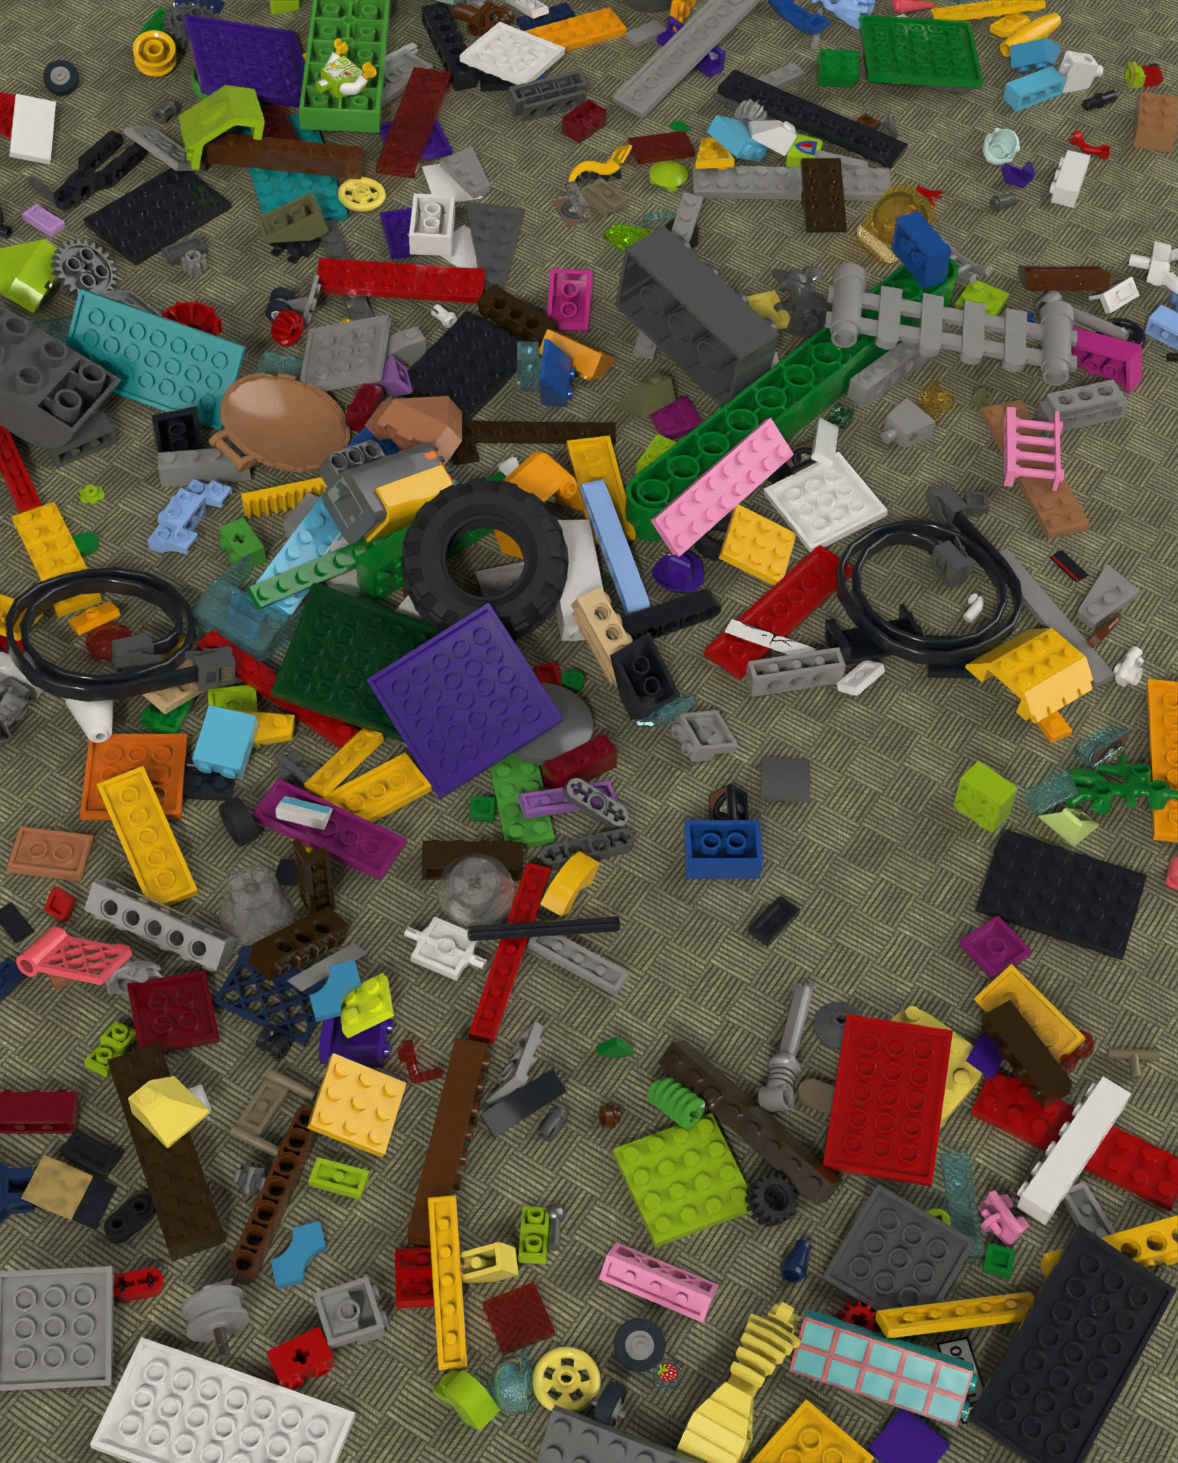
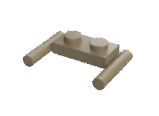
M270 1069L266 1079H264L243 1111L236 1125L231 1128L230 1135L276 1157L280 1147L261 1137L288 1097V1091H294L312 1101L316 1099L318 1091Z

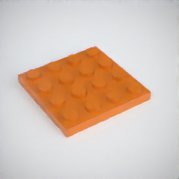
M112 734L108 740L101 743L89 740L80 810L81 820H111L96 784L141 766L145 768L166 819L181 820L188 734Z

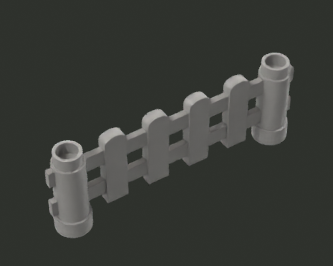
M855 263L841 264L833 272L832 286H829L827 302L832 303V312H826L824 327L830 328L831 341L838 347H851L857 342L859 334L876 336L875 344L880 348L888 350L896 348L898 341L918 344V353L926 357L938 356L940 348L959 351L960 360L970 365L979 364L983 356L1002 359V367L1010 372H1021L1025 363L1041 366L1044 382L1052 386L1066 383L1069 379V372H1075L1077 369V356L1071 355V346L1075 347L1077 344V331L1072 330L1074 327V309L1067 302L1052 301L1045 304L1040 310V324L1027 322L1026 311L1006 308L1004 317L985 314L986 304L965 301L962 310L943 307V296L923 293L921 302L902 299V289L881 286L879 295L865 293L867 273L863 267ZM862 308L878 311L877 320L862 318ZM900 315L919 318V328L901 325ZM942 323L961 326V335L942 332ZM984 330L1002 333L1003 343L984 340ZM1026 338L1041 340V350L1026 347Z

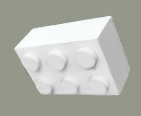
M414 193L409 232L410 254L451 256L455 220V195Z

